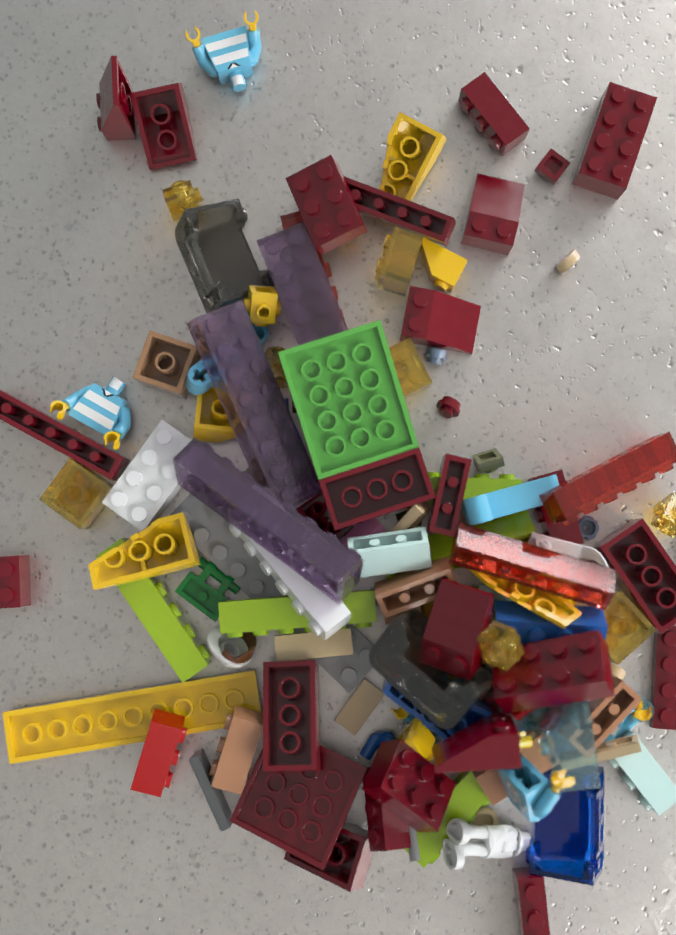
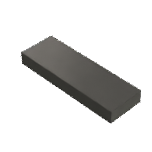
M201 749L190 757L189 762L219 829L224 831L232 825V822L229 821L232 812L222 790L211 787L213 776L209 775L211 765L204 749Z

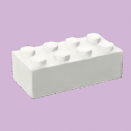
M161 420L102 503L142 531L162 516L208 451L164 420Z

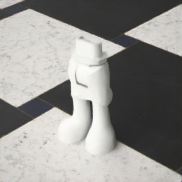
M454 818L450 820L446 827V833L450 839L443 840L444 861L450 870H459L463 867L466 856H479L481 859H503L518 856L521 852L528 851L531 835L528 831H521L512 825L483 824L477 826L468 824L464 819ZM481 839V842H469V840Z

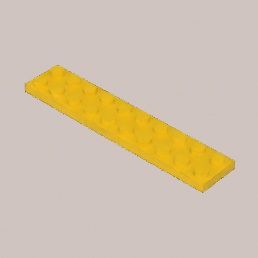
M256 669L187 680L184 683L181 681L4 711L2 714L9 764L145 742L155 709L185 716L183 727L187 728L186 735L223 729L227 714H233L235 705L262 712Z

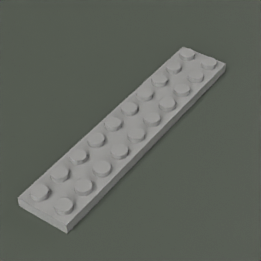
M201 482L170 515L184 512L196 547L211 562L217 565L226 576L230 575L234 578L233 582L240 586V589L250 599L283 596L275 585L276 580L272 575L267 576L262 571L258 558L255 555L251 557L243 545L245 542L241 537L236 538L228 527L230 524L229 513L232 510ZM346 624V628L351 627L354 654L313 658L349 693L384 656L352 624ZM294 628V633L305 632L304 628Z

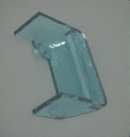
M582 701L537 708L527 716V721H523L524 732L533 729V731L537 729L543 735V738H539V747L542 756H547L551 764L552 773L566 769L564 779L568 777L574 778V785L572 787L560 789L559 792L601 788L588 702Z

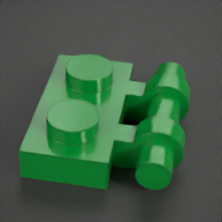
M201 557L199 559L201 565H198L203 570L198 576L193 571H190L175 592L216 622L219 618L218 602L230 600L224 596L225 592L229 589L236 595L241 587L233 582L234 578L230 575L226 576L216 568L217 565ZM209 576L221 583L217 590L206 582Z

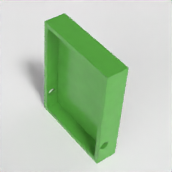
M381 320L278 352L318 480L419 448Z

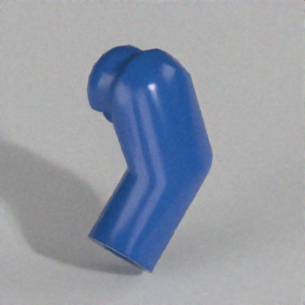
M390 731L374 732L367 739L360 755L371 760L377 748L380 747L381 742L396 740V738Z

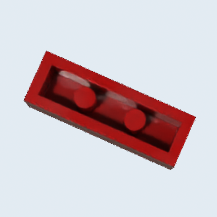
M158 709L154 710L130 790L161 798L164 787L169 788L173 772H169L170 766H176L180 750H177L176 747L178 743L183 744L187 728L183 727L185 716Z

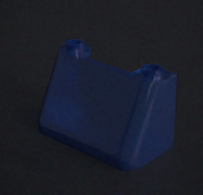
M560 764L555 765L542 774L549 781L550 786H552L551 774L562 770ZM585 765L566 771L564 779L573 777L574 785L569 788L560 789L561 795L550 813L535 822V841L526 851V863L529 864V874L594 886L602 874L604 867L605 772L602 766Z

